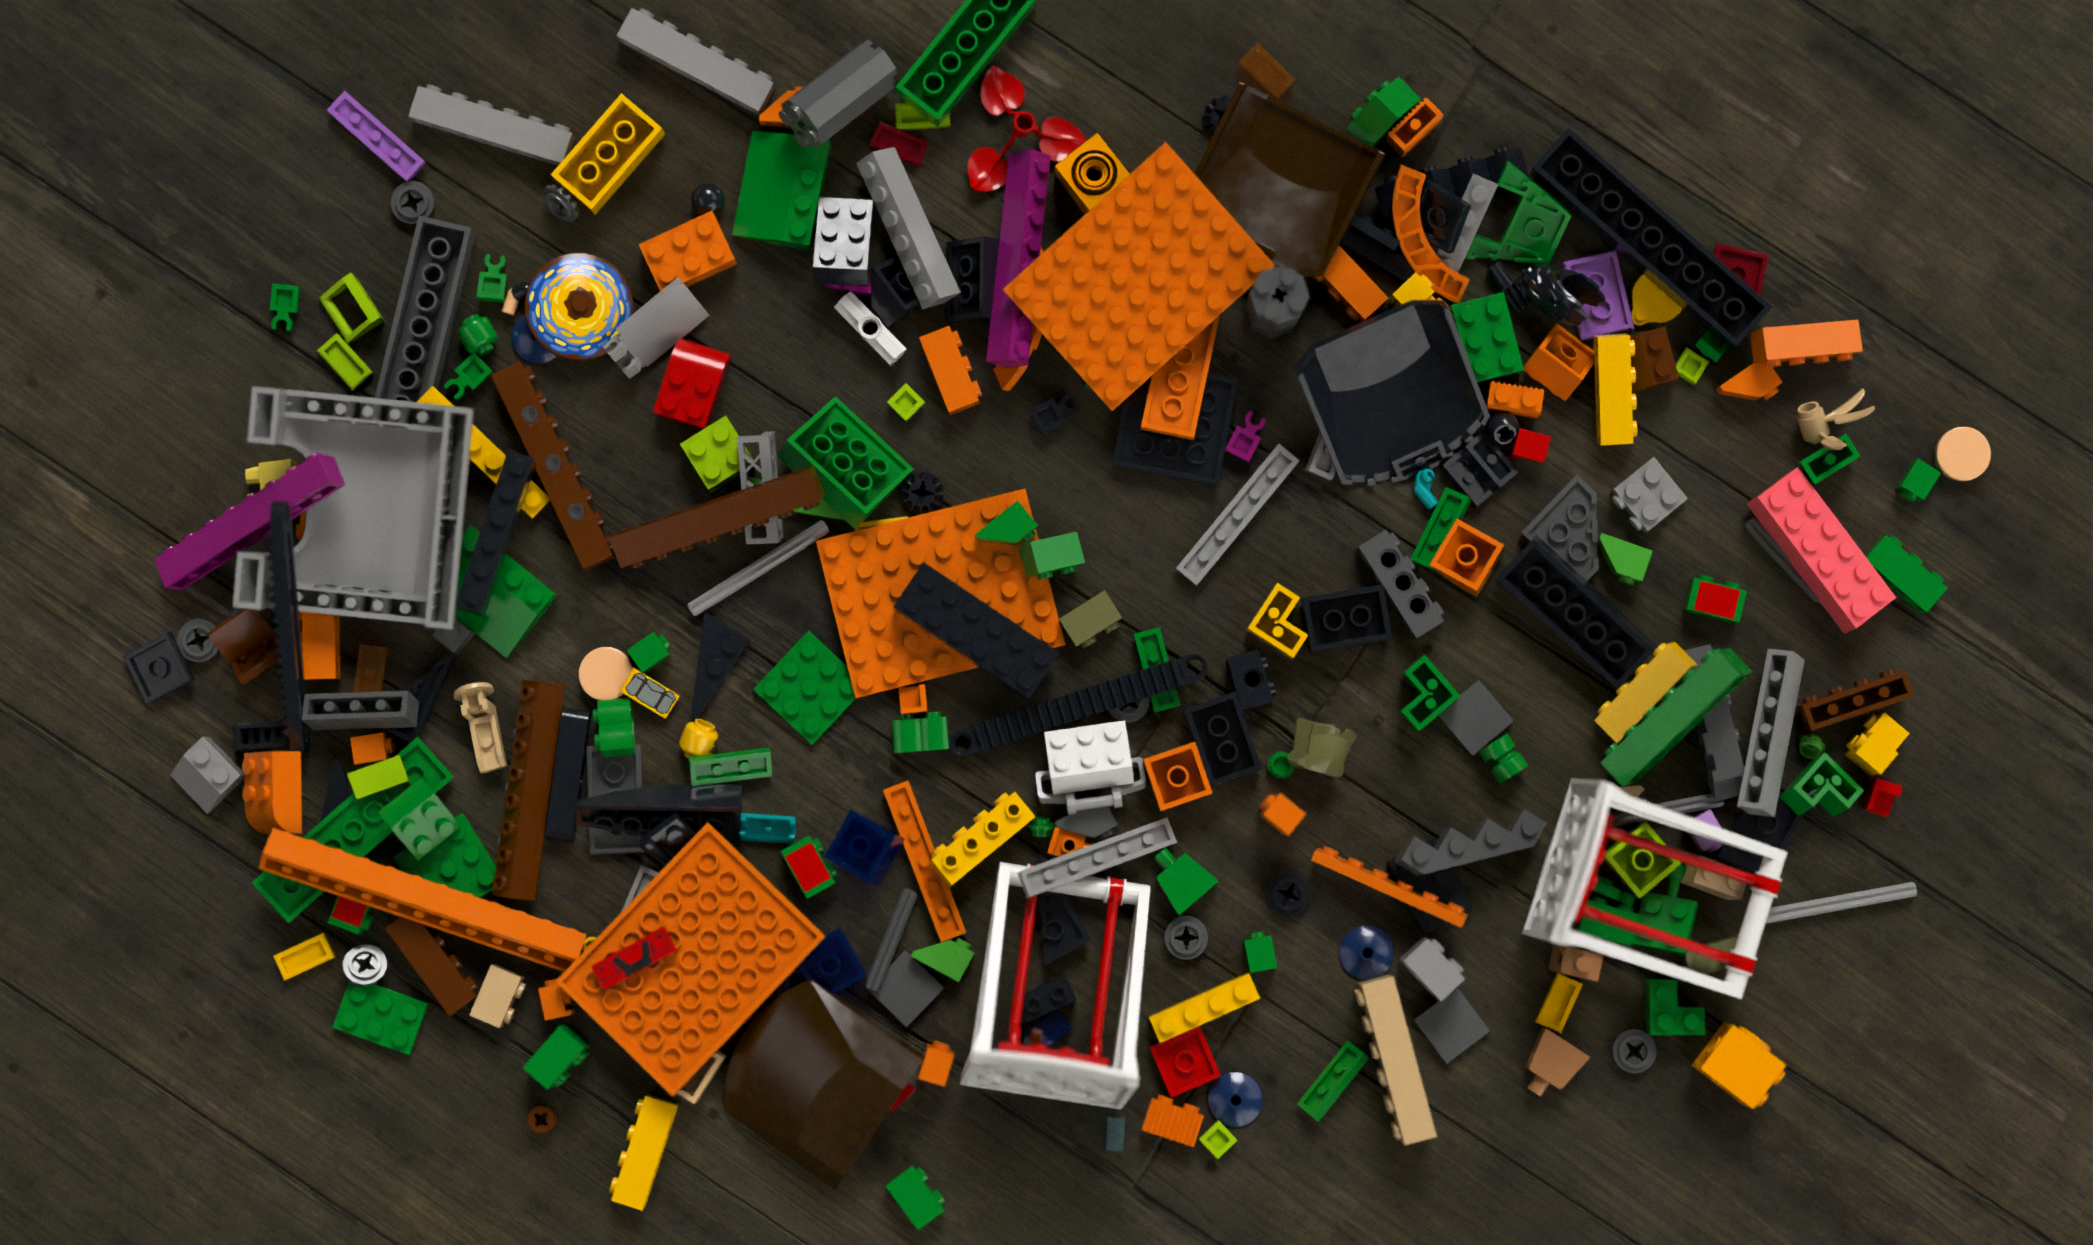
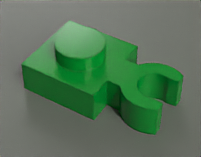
M487 254L485 256V266L488 272L480 271L477 300L504 303L507 274H501L500 272L506 267L505 257L501 256L500 263L492 265L490 263L491 256Z
M272 283L269 310L277 312V316L271 322V327L274 331H278V325L281 321H286V331H293L294 323L290 315L291 313H299L300 286Z
M472 353L454 370L459 377L447 381L444 388L449 390L452 386L457 385L459 392L454 398L460 400L464 397L468 386L475 391L494 372L476 353Z
M1601 876L1598 877L1592 892L1624 905L1633 906L1636 896L1612 887L1613 881Z

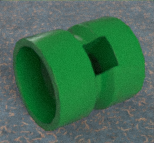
M1508 733L1478 751L1484 762L1492 765L1491 773L1499 784L1528 766L1522 754L1514 751L1516 745Z

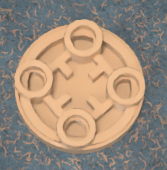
M1957 427L1949 430L1939 439L1935 448L1934 462L1936 467L1948 478L1956 481H1969L1980 476L1987 469L1991 459L1990 445L1982 433L1970 427Z
M600 647L589 652L582 660L579 667V681L584 691L594 699L600 701L619 699L625 695L619 689L633 666L629 658L620 650L612 647Z

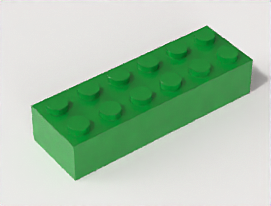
M965 0L897 84L896 95L938 127L1035 8L1038 0Z
M1718 648L1716 651L1713 649L1701 659L1703 664L1696 670L1694 668L1681 678L1684 682L1676 689L1673 687L1667 691L1662 697L1664 700L1662 704L1657 707H1651L1642 716L1645 719L1638 726L1633 725L1623 734L1626 738L1618 745L1616 743L1605 751L1604 755L1606 758L1601 764L1622 787L1637 783L1753 672L1731 648Z

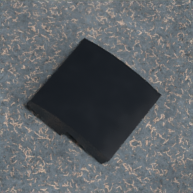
M1485 431L1440 467L1441 471L1457 490L1472 499L1470 505L1473 509L1518 473V470L1497 445L1488 438Z

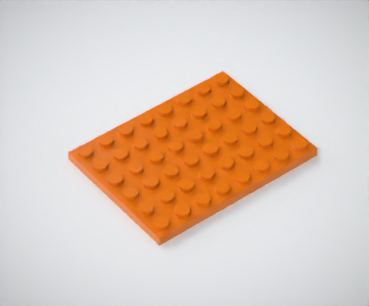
M1165 142L1005 286L1003 290L1110 410L1113 411L1255 283L1260 272L1271 269L1275 264Z
M1026 489L816 541L856 699L979 668L893 610V606L923 562L1051 648L1065 646L1049 579L1038 581L1037 576L1026 578L1018 548L1024 545L1023 542L1011 545L983 542L975 538L977 532L1017 500L1033 519ZM1036 535L1029 542L1038 540V536Z
M707 822L555 982L671 1096H675L826 936ZM665 926L678 951L604 990L592 965Z

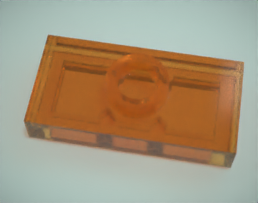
M1258 42L1238 62L1275 99H1278L1296 80Z

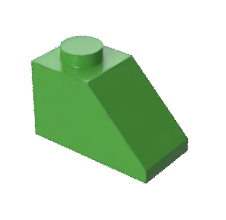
M1600 533L1597 544L1612 574L1619 577V582L1633 586L1634 582H1642L1653 551Z
M957 938L956 942L947 940L914 950L911 957L959 982L975 952L970 950L972 947L970 943Z

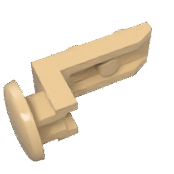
M486 682L466 684L454 691V699L463 703V705H460L462 716L469 721L476 762L481 774L507 767L496 707L486 699L487 696L494 692L492 684Z

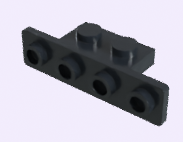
M1355 214L1341 244L1403 282H1406L1414 270L1398 246L1400 241L1396 239V234L1387 228L1382 230L1373 225L1374 221L1364 214L1359 216Z

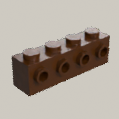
M1895 668L1880 672L1879 679L1870 681L1869 677L1854 681L1855 687L1845 690L1842 685L1828 690V696L1819 698L1818 694L1803 698V704L1796 706L1804 731H1813L1914 697L1906 671L1896 673Z
M399 917L385 928L449 1016L456 1014L477 998L479 994L476 991L479 989L478 984L470 975L468 977L465 976L460 969L463 967V964L454 953L452 955L448 953L444 947L447 943L438 931L434 933L429 926L403 917Z

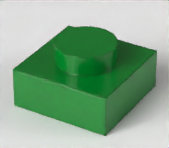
M1707 330L1695 344L1703 355L1711 358L1714 362H1717L1727 349Z

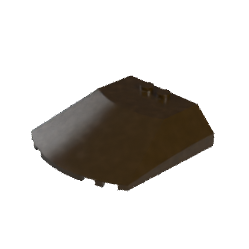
M1240 81L1194 174L1275 264L1272 268L1282 265L1288 269H1293L1303 278L1316 277L1325 274L1386 153Z
M810 979L781 993L767 1004L746 1028L737 1043L727 1070L724 1108L727 1113L836 1190L923 1061L925 1055L815 980Z

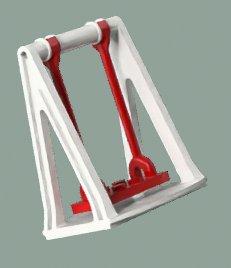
M1571 778L1522 934L1561 945H1576L1742 999L1748 978L1752 976L1758 959L1755 957L1773 898H1777L1780 883L1782 882L1780 876L1788 852L1630 797L1613 784L1600 780ZM1608 807L1762 856L1763 859L1759 871H1756L1753 875L1611 826L1613 816L1607 814ZM1606 838L1749 884L1752 894L1734 950L1727 953L1585 905L1589 892L1593 891L1597 882V875L1595 873L1598 864L1600 865L1605 857L1606 850L1604 849ZM1581 917H1585L1725 963V968L1728 970L1724 981L1569 930L1573 920L1580 922Z
M1000 862L971 1048L960 1076V1085L1121 1110L1137 1088L1139 1079L1135 1048L1150 885L1127 882L1126 879L1111 878L1110 876H1107V878L1087 876L1049 890V892L1103 900V903L1108 904L1092 1033L1087 1055L1076 1054L1075 1050L1070 1048H1059V1051L1050 1050L1044 1044H1032V1046L1019 1045L1020 1025L1038 895L1030 898L1026 897L1006 1043L999 1042L996 1050L990 1051L1009 885L1022 887L1017 873L1035 866L1028 863L1024 866ZM1125 903L1135 905L1111 1068H1109V1059L1101 1057L1102 1033L1118 906H1122Z

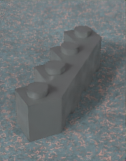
M1709 644L1684 650L1698 664L1694 670L1703 664L1701 659L1712 650V647ZM1730 695L1697 725L1698 747L1706 763L1707 784L1715 801L1740 795L1745 769L1739 749V744H1741L1740 735L1737 728L1734 729L1729 708L1732 706Z
M1523 809L1514 813L1506 829L1488 818L1478 822L1470 838L1452 827L1444 829L1434 847L1414 836L1405 841L1394 863L1412 874L1420 876L1534 847L1547 823Z

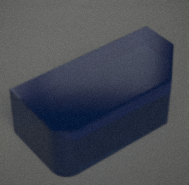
M1054 1010L1025 1031L1023 1045H1027L1031 1030L1034 1027L1043 1029L1039 1044L1050 1046L1069 1032L1072 1027L1059 1010Z

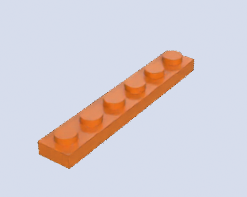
M909 780L884 789V795L940 941L944 942L967 933L950 888L928 863L934 858L930 853L935 848Z
M1330 847L1318 848L1313 854L1312 861L1462 928L1468 917V914L1463 913V907L1451 902L1448 905L1438 901V896L1427 891L1421 894L1413 890L1414 886L1406 881L1399 880L1398 883L1388 879L1389 874L1374 868L1372 872L1363 868L1364 863L1351 857L1348 860L1338 856V851Z

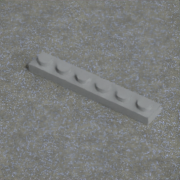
M1278 444L1176 567V570L1197 586L1298 464L1299 460Z
M1164 818L1019 871L1017 874L1026 897L1030 898L1174 845L1177 841L1168 818Z

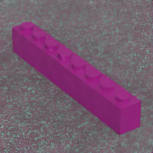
M1034 149L1010 152L1008 159L986 362L1003 368L1027 366L1029 360L1032 322L1004 292L1003 288L1040 256L1051 156Z
M321 453L309 455L306 461L299 466L289 468L285 475L279 479L266 483L265 488L259 492L246 496L239 505L226 509L219 518L206 522L199 531L186 535L179 544L166 548L162 555L154 559L164 587L182 591L235 557L238 552H243L266 537L271 530L270 506L272 501H288L292 520L344 487L345 482L335 457Z

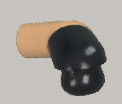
M522 282L511 288L507 293L501 311L514 316L519 301L526 297L530 283Z

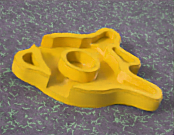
M1642 275L1632 288L1631 316L1633 324L1636 326H1642L1646 323H1666L1676 317L1682 310L1678 304L1645 275Z

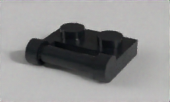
M675 812L639 840L638 846L644 852L652 854L665 867L672 858L656 842L661 839L678 854L697 832Z

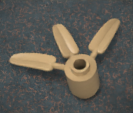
M1861 389L1847 402L1826 416L1823 408L1817 402L1802 404L1798 408L1797 420L1805 441L1812 444L1821 443L1829 449L1839 450L1846 447L1847 444L1834 436H1828L1830 430L1827 422L1834 421L1836 424L1852 422L1871 414L1875 406L1848 413L1864 397L1865 390Z

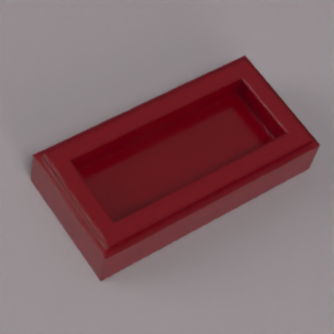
M879 121L869 147L877 151L895 147L901 161L919 168L929 141Z

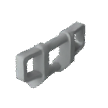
M1141 757L1131 758L1132 768L1137 767L1139 769L1140 780L1120 787L1112 786V795L1075 800L1074 792L1056 795L1044 794L1041 783L1045 780H1051L1050 770L1039 771L1035 774L1039 801L1043 804H1067L1069 815L1077 814L1076 811L1092 808L1113 805L1114 808L1123 807L1122 795L1139 791L1146 787L1143 759Z

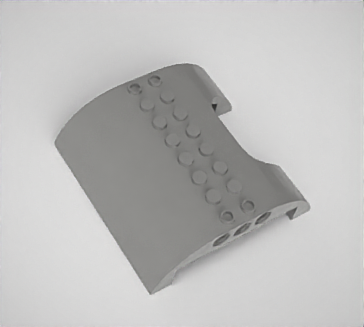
M252 387L247 442L287 445L300 451L305 458L314 453L333 456L345 482L344 487L307 510L303 538L294 547L299 611L425 624V627L454 629L474 409L322 392ZM238 552L233 607L261 610L275 606L276 603L271 601L275 593L270 591L274 584L269 579L273 574L272 571H269V566L272 561L268 560L270 553Z

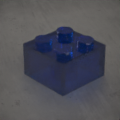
M850 810L824 857L863 881L879 886L905 838L865 814Z
M842 927L826 935L822 942L799 965L806 980L813 979L834 994L869 975Z

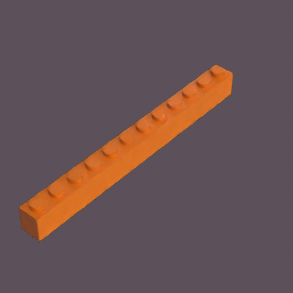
M275 828L272 829L259 865L261 870L563 972L579 957L587 935L576 929L554 924L550 920L540 919L523 911H516L501 906L497 902H490L475 897L473 894L451 889L444 884H437L420 876L410 875L393 867L384 866L367 858L357 857L345 853L341 849H334L319 844L314 840H307L292 835L288 831H281Z

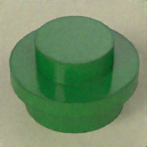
M1276 752L1269 758L1268 770L1271 775L1283 779L1293 773L1295 767L1288 763V753Z
M1035 817L1034 821L1028 823V828L1031 829L1030 834L1033 836L1049 837L1052 836L1055 823L1050 822V818Z

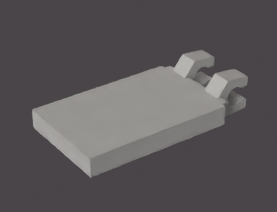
M677 277L616 328L619 334L610 339L603 348L630 379L640 372L641 366L648 367L676 344L679 338L682 339L706 319L709 314L681 279Z

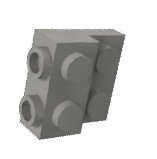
M1655 457L1651 458L1611 490L1614 495L1612 500L1620 510L1625 509L1631 516L1629 521L1637 531L1642 530L1644 533L1648 532L1688 499Z

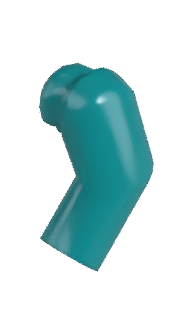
M1424 469L1418 472L1413 488L1414 493L1427 510L1438 503V500L1430 492L1432 480L1435 478V474L1431 469Z

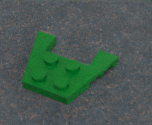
M1507 161L1497 184L1499 187L1522 196L1500 242L1475 234L1465 258L1549 263L1571 218V213L1516 166Z

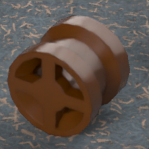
M540 1105L530 1111L527 1121L531 1130L542 1134L555 1127L558 1117L556 1111L551 1106Z

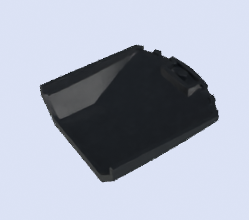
M1410 300L1312 344L1293 367L1342 484L1366 483L1367 486L1376 485V482L1390 480L1394 483L1412 478L1419 471L1432 469L1454 456L1453 452L1465 442L1467 444L1474 439L1473 434L1481 425L1485 426L1491 418L1450 309L1444 300Z

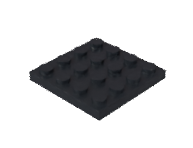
M1207 374L1194 440L1141 429L1151 381L1150 377L1124 400L1112 466L1218 486L1238 379Z

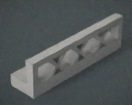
M775 431L763 432L761 435L738 436L741 490L754 486L747 476V472L752 467L762 474V481L760 483L778 478ZM759 442L760 454L755 460L746 454L745 443ZM746 460L750 463V465L748 466V468H747ZM778 515L768 518L769 523L764 525L766 526L767 537H753V524L745 526L746 544L779 543L783 538L782 519H779Z

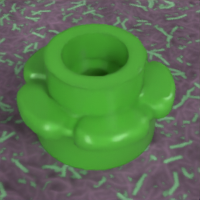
M1815 734L1804 735L1799 739V752L1806 758L1815 759L1825 750V743L1821 742V738Z

